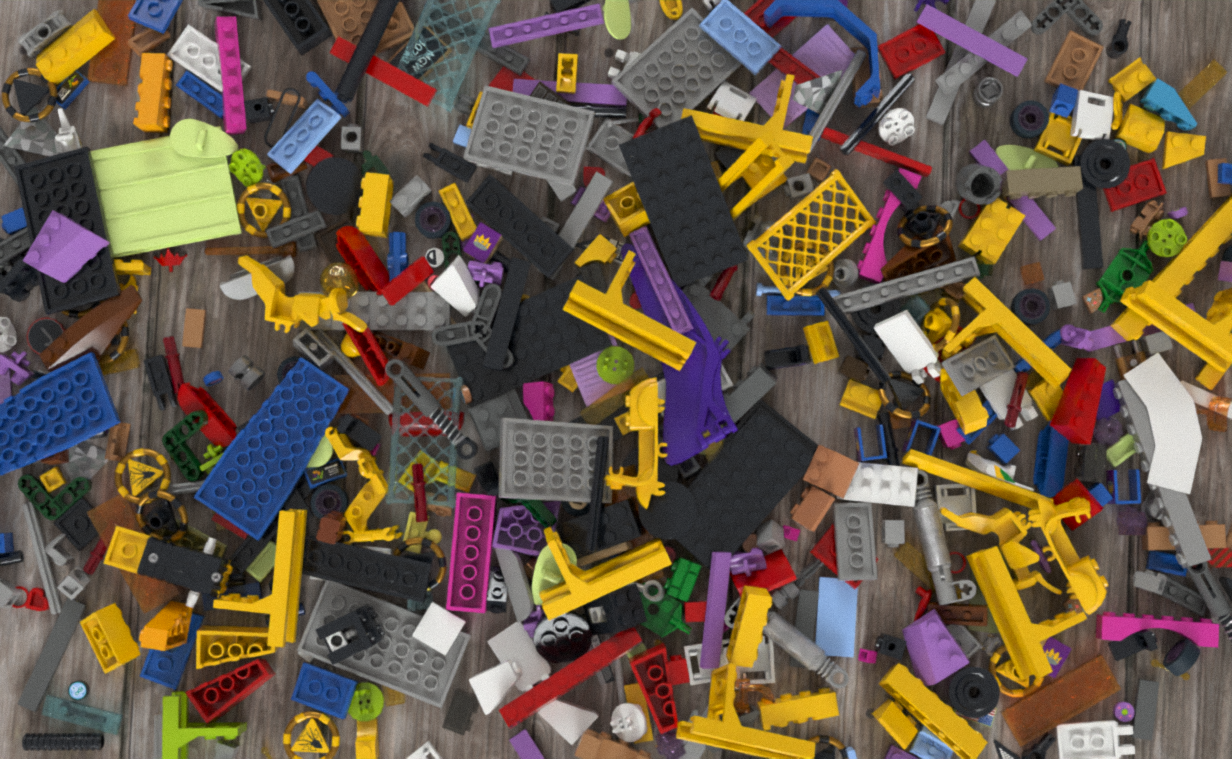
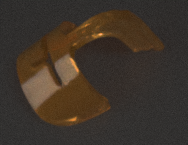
M1214 396L1206 410L1196 409L1197 414H1206L1209 430L1227 431V415L1231 398ZM1216 404H1217L1216 412L1221 413V415H1216V414H1215V423H1214V411H1215V407H1216Z
M749 678L736 679L734 689L738 690H734L735 699L733 701L736 712L750 713L748 691L761 692L765 700L775 703V698L769 687L765 685H749ZM739 684H741V699L739 698Z

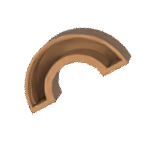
M588 728L586 731H583L574 753L575 756L582 759H653L650 757V752L643 749L639 751L629 746L630 742L620 738L615 740L607 732L601 731V734Z

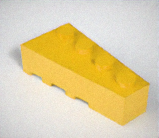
M830 687L819 688L818 692L813 693L810 690L800 691L799 695L792 696L791 693L781 694L780 698L772 699V696L763 697L761 701L757 702L760 712V725L764 731L771 730L770 725L781 728L787 726L790 721L800 724L809 721L808 718L812 717V720L839 716L836 693L833 689L830 690Z

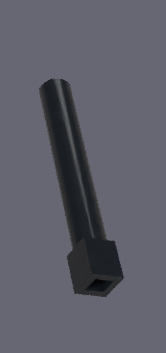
M402 0L377 1L335 90L339 101L343 103L353 101L398 3L402 2Z

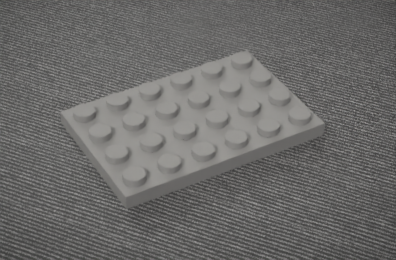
M693 8L685 13L611 82L645 118L649 117V112L654 108H658L662 112L660 116L653 120L652 125L656 129L680 120L683 108L694 110L743 65L699 27V24L704 19Z
M485 85L463 158L574 186L595 112Z
M501 418L499 498L590 503L597 439L599 436L609 438L605 475H609L608 469L612 467L613 426ZM605 480L602 504H611L612 490L610 486H606Z

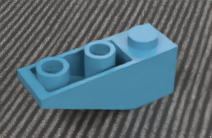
M1158 78L1150 84L1140 101L1146 109L1161 114L1160 116L1163 119L1176 123L1177 127L1182 130L1190 131L1196 127L1197 122L1173 87Z

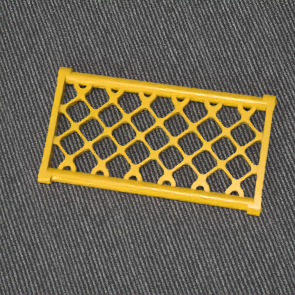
M835 169L830 173V177L755 241H750L747 244V248L764 268L784 298L789 301L794 297L795 292L868 228L871 229L873 224L876 225V221L858 199L839 170ZM835 181L840 184L844 191L837 190ZM825 190L832 193L831 202L823 200L822 193ZM836 192L844 194L843 204L835 202ZM848 197L850 198V200L853 202V204H854L855 206L848 205V203H847ZM812 201L819 204L818 214L810 212L809 204ZM823 204L831 206L830 215L822 213ZM835 206L843 208V217H836L834 215ZM847 208L855 210V219H848L846 217ZM799 212L806 216L805 225L796 222V215ZM859 212L866 220L865 222L858 219ZM810 215L818 217L817 227L809 225ZM822 217L830 219L829 229L821 227ZM834 219L842 221L841 231L834 230ZM846 221L854 223L855 231L850 233L845 230ZM785 224L792 226V236H785L783 234L782 227ZM796 227H803L805 229L804 238L796 237ZM809 228L817 231L816 240L808 239ZM821 230L829 232L828 242L820 240ZM833 232L841 234L842 242L839 245L832 242ZM772 235L779 238L778 248H773L769 245V238ZM783 238L791 240L790 250L782 248ZM795 240L803 241V252L794 249ZM807 242L816 244L815 254L807 252ZM820 244L828 246L829 253L826 256L819 254ZM758 247L765 249V258L757 249ZM769 250H776L778 252L777 262L768 259ZM782 251L790 253V263L781 262ZM794 253L803 256L802 265H795L793 263ZM807 255L815 257L816 265L812 268L806 266ZM768 263L777 265L776 273L773 271V269L770 267ZM781 265L789 267L788 277L780 275ZM793 267H799L802 270L803 276L799 280L792 276ZM780 278L788 280V289L782 283Z

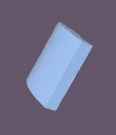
M923 724L910 749L911 753L922 759H951L954 752Z

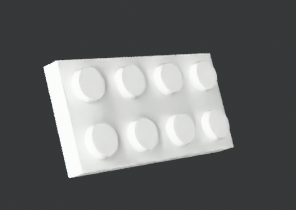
M860 463L844 499L837 496V499L915 507L918 468Z

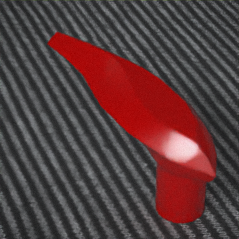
M919 586L915 593L922 597V600L919 602L914 622L923 615L932 596V590L926 591Z

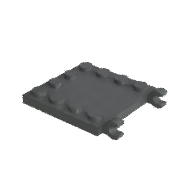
M713 275L687 284L682 291L704 321L714 341L720 336L722 340L719 345H721L726 339L729 343L723 352L728 348L731 351L750 330L746 325L755 314L749 310L740 320L723 303L709 296L711 292L704 286L713 278Z

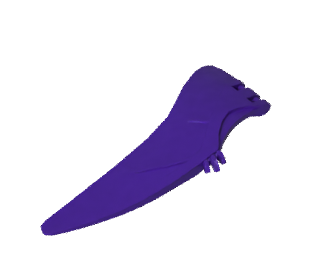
M628 243L624 244L621 248L623 260L629 250L635 253L632 261L636 263L629 275L644 315L672 329L635 247ZM673 280V285L694 328L681 335L695 341L696 344L680 371L661 362L666 380L663 443H667V446L663 447V454H667V457H664V459L670 466L681 463L709 447V444L717 443L726 438V435L730 432L738 431L727 409L721 383L722 360L731 352L729 348L724 352L723 350L729 341L725 339L719 345L722 340L720 336L714 341L692 303ZM727 422L728 425L722 428L721 424ZM710 432L711 435L705 438L704 434Z

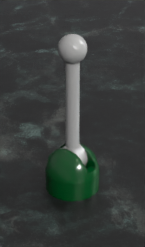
M640 113L638 118L616 121L607 120L606 125L612 127L616 124L637 121L641 124L645 117Z

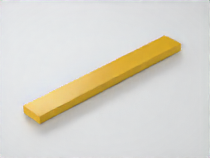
M912 449L903 457L902 463L1031 509L1039 508L1038 493Z

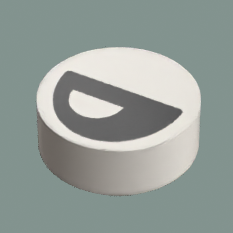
M431 248L426 252L425 258L431 267L437 268L444 263V254L440 249Z

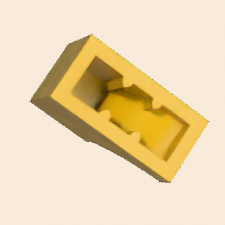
M558 54L556 93L576 94L578 54Z
M599 234L575 261V265L581 270L584 266L594 262L604 265L607 262L611 264L617 257V248Z
M378 717L367 722L357 720L356 759H378Z

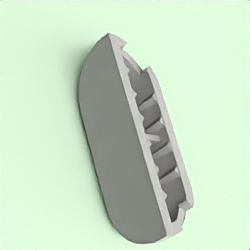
M278 256L260 263L271 270L284 284L292 278L295 271L291 256L285 259L282 256ZM246 269L230 275L231 279L229 281L220 283L223 293L232 299L243 300L257 295L252 285L251 273Z
M495 548L517 622H521L530 616L534 608V599L522 559L516 551Z

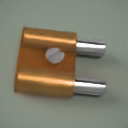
M1138 339L1132 341L1135 353L1123 356L1120 344L1114 346L1117 356L1115 362L1121 381L1126 379L1123 376L1124 374L1147 360L1145 351H1142Z

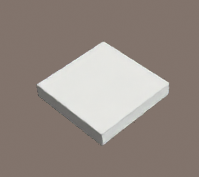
M432 602L412 636L446 656L466 621Z

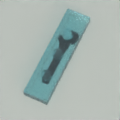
M47 695L41 714L115 735L119 732L123 718L122 714L52 695Z

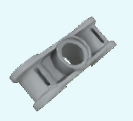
M57 10L32 30L19 37L18 43L24 46L29 58H34L71 28L73 24L69 23L63 10ZM49 30L48 35L43 37L44 33Z

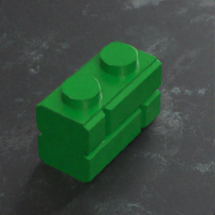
M681 557L678 560L674 559L671 566V571L674 572L671 579L667 578L664 589H667L666 594L688 602L701 565Z

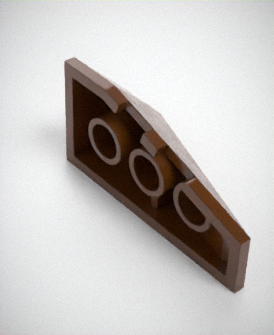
M940 224L933 237L944 229ZM949 234L941 242L932 246L917 248L905 245L880 269L884 282L935 268L937 264L943 266L956 261ZM917 235L912 238V240H923Z

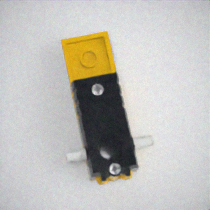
M116 526L104 560V564L190 590L185 606L194 608L199 593L219 598L220 594L225 593L227 588L225 585L229 579L228 576L233 571V567L230 566L231 560L213 555L216 539L209 537L202 552Z

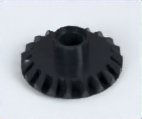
M1101 139L1088 145L1082 152L1080 168L1082 175L1092 186L1099 187V189H1109L1118 186L1126 179L1130 170V158L1125 148L1119 143L1109 139ZM1100 161L1106 163V169L1100 166Z
M869 284V285H866V286H864V287H862V288H866V287L873 286V285H876V284ZM899 299L877 305L879 308L878 314L872 313L870 307L852 312V320L863 331L877 333L874 329L877 323L900 313Z
M970 666L957 672L951 679L948 695L950 703L960 714L970 718H980L994 710L999 701L1000 690L997 680L989 671L980 667ZM971 687H976L977 689L974 696L969 695Z

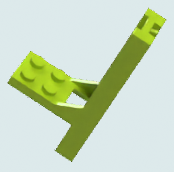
M173 691L172 696H163L162 759H188L189 742L198 736H204L206 740L216 739V736H224V739L230 740L236 739V736H240L241 733L247 730V722H215L209 724L206 722H189V698L185 693L186 691Z

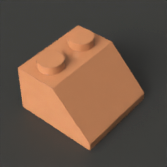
M818 445L803 480L844 499L860 463Z
M810 486L809 488L806 487L800 495L802 500L799 505L795 503L790 513L792 515L790 518L809 531L814 532L835 498L814 486Z

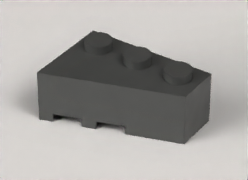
M198 0L199 6L204 9L263 21L260 0Z
M762 362L757 367L753 366L746 373L748 376L744 380L740 379L733 386L734 390L730 394L726 392L723 395L734 423L777 382V377L770 370L766 369Z

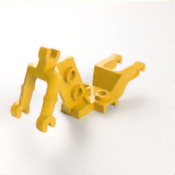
M328 427L325 430V436L329 439L339 459L359 460L357 461L359 472L363 477L370 478V481L364 485L344 513L353 531H343V535L349 534L351 537L350 541L343 543L350 545L354 542H374V540L382 539L392 541L401 538L404 533H396V530L400 527L399 525L369 530L367 527L368 518L387 492L391 490L382 475L384 471L379 470L375 463L376 457H372L370 451L365 448L355 447L347 434H339L337 427Z

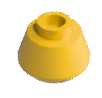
M347 333L341 342V351L350 358L360 356Z

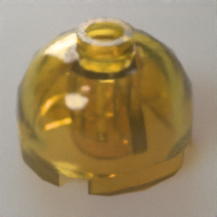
M334 262L326 266L322 271L320 287L326 297L329 296L334 288H342L346 291L347 299H349L359 288L358 277L350 265Z

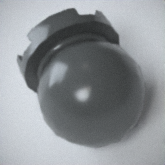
M977 163L969 164L961 168L956 175L955 187L958 194L965 200L979 205H987L995 201L1000 195L999 190L1002 179L1000 174L993 168Z
M755 213L745 240L742 243L744 250L748 251L747 244L752 240L755 241L776 221L769 220L763 222L761 220L762 215ZM783 226V234L785 236H788V233L785 227ZM772 235L769 238L770 247L778 248L779 238ZM783 238L782 248L787 249L789 239ZM758 247L757 249L765 258V249ZM769 250V259L778 257L776 250Z

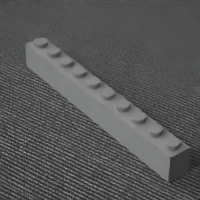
M1125 379L1114 385L1113 394L1121 405V415L1126 418L1127 431L1129 435H1132L1134 449L1137 454L1139 453L1142 460L1140 462L1142 470L1149 476L1155 450L1149 414L1146 405ZM1148 483L1149 488L1155 494V504L1162 512L1163 525L1168 528L1170 533L1169 541L1172 546H1175L1178 563L1183 568L1211 560L1186 493Z

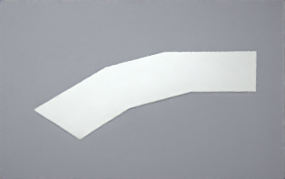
M1156 353L1123 375L1146 405L1149 414L1155 450L1147 483L1190 494L1202 442L1193 398L1160 354Z

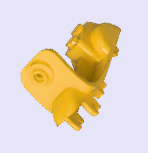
M657 377L640 382L633 387L629 395L625 396V407H629V415L625 416V426L629 427V431H638V476L629 477L623 475V467L619 468V474H614L612 472L613 468L609 467V475H605L604 478L606 486H610L611 490H621L622 486L635 487L636 497L645 509L648 508L651 495L661 496L665 494L664 491L658 490V488L664 487L665 484L657 481L658 457H667V454H662L659 451L660 447H666L667 443L658 444V413L665 409V407H658V405H663L665 401L658 398Z
M1037 494L1039 508L1029 510L1028 515L1030 516L1028 520L1033 522L1032 527H1041L1049 545L1044 546L1042 551L1043 553L1046 551L1053 553L1047 557L1048 561H1053L1057 558L1068 579L1066 587H1069L1067 593H1075L1069 596V598L1079 599L1086 614L1090 615L1104 601L1107 594L1106 587L1109 585L1105 576H1100L1097 570L1100 568L1095 558L1091 559L1089 555L1081 559L1079 558L1061 524V519L1069 516H1075L1078 523L1081 522L1079 515L1086 514L1088 519L1091 518L1090 503L1084 498L1076 497L1069 502L1055 506L1049 498Z

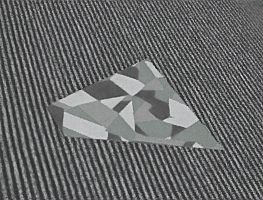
M843 70L796 85L793 100L821 114L840 82Z
M34 106L27 115L36 114L40 111ZM45 118L32 123L21 122L3 145L49 157L60 154L59 141L55 139L57 133Z
M84 441L69 448V463H64V466L71 481L77 477H88L91 479L109 461L105 459L106 451ZM79 481L80 486L75 490L78 491L79 489H81L84 486L85 482Z

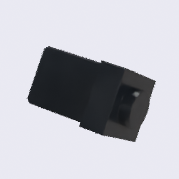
M895 170L884 180L883 184L903 204L900 209L904 214L909 210L913 212L920 206L918 201L923 197L898 170Z
M353 414L343 415L337 422L339 425L337 430L339 432L347 434L369 451H373L382 438L379 433Z
M492 461L473 468L482 490L488 496L498 495L499 477Z
M492 566L486 600L487 611L496 614L506 613L508 591L501 567Z
M1144 629L1127 636L1122 641L1114 640L1109 642L1108 646L1114 660L1119 661L1144 649L1148 651L1158 649L1156 644L1158 641L1152 631Z

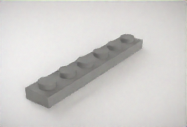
M1020 10L990 34L988 38L1007 47L1030 28L1032 24L1022 10ZM969 52L939 76L935 82L944 94L948 95L988 61Z

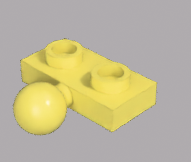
M410 511L403 541L422 537L438 544L442 539V534L437 529H432L429 532L426 531L428 521L416 522V513ZM411 545L406 551L421 553L423 545Z

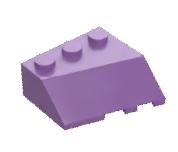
M52 210L23 261L35 269L66 283L82 269V266L89 259H93L97 252L110 244V242L67 216Z
M561 501L543 502L558 520ZM524 505L500 508L492 547L494 549L512 550L520 554L538 557L541 550L548 545L544 533L546 527ZM557 522L552 526L553 533L556 530Z
M935 609L902 629L904 639L907 641L906 645L915 676L924 683L925 687L937 684L970 663L968 656Z

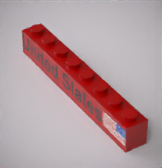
M634 627L621 631L498 711L511 729L643 644V641Z

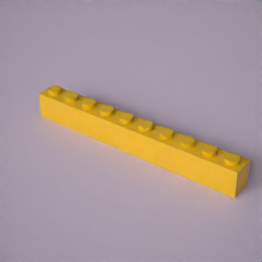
M1232 194L1191 237L1182 250L1152 280L1153 283L1174 298L1182 292L1180 288L1184 284L1188 285L1194 279L1193 274L1196 271H1201L1207 265L1205 261L1209 257H1214L1220 249L1218 247L1231 239ZM1127 307L1110 326L1126 341L1140 338L1144 333L1142 330L1146 325L1150 326L1152 323Z

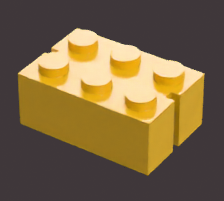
M366 172L365 178H362L361 189H364L363 197L360 196L359 198L361 215L357 216L356 226L359 227V230L365 236L388 237L391 203L389 201L392 199L394 181L389 175Z
M999 198L990 204H984L958 245L959 248L970 255H974L980 250L981 252L975 258L989 267L997 262L1026 216L1013 207L1007 209L1006 206L1008 204Z

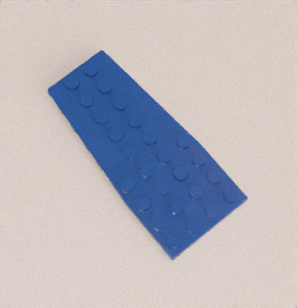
M90 352L46 374L19 390L20 393L7 397L0 404V476L71 448L121 423L94 353Z
M301 357L292 370L290 369L286 374L287 376L280 385H277L272 395L261 405L262 407L252 416L247 426L240 431L228 446L194 496L195 499L258 541L262 538L293 492L324 437L325 430L330 426L349 392V388Z

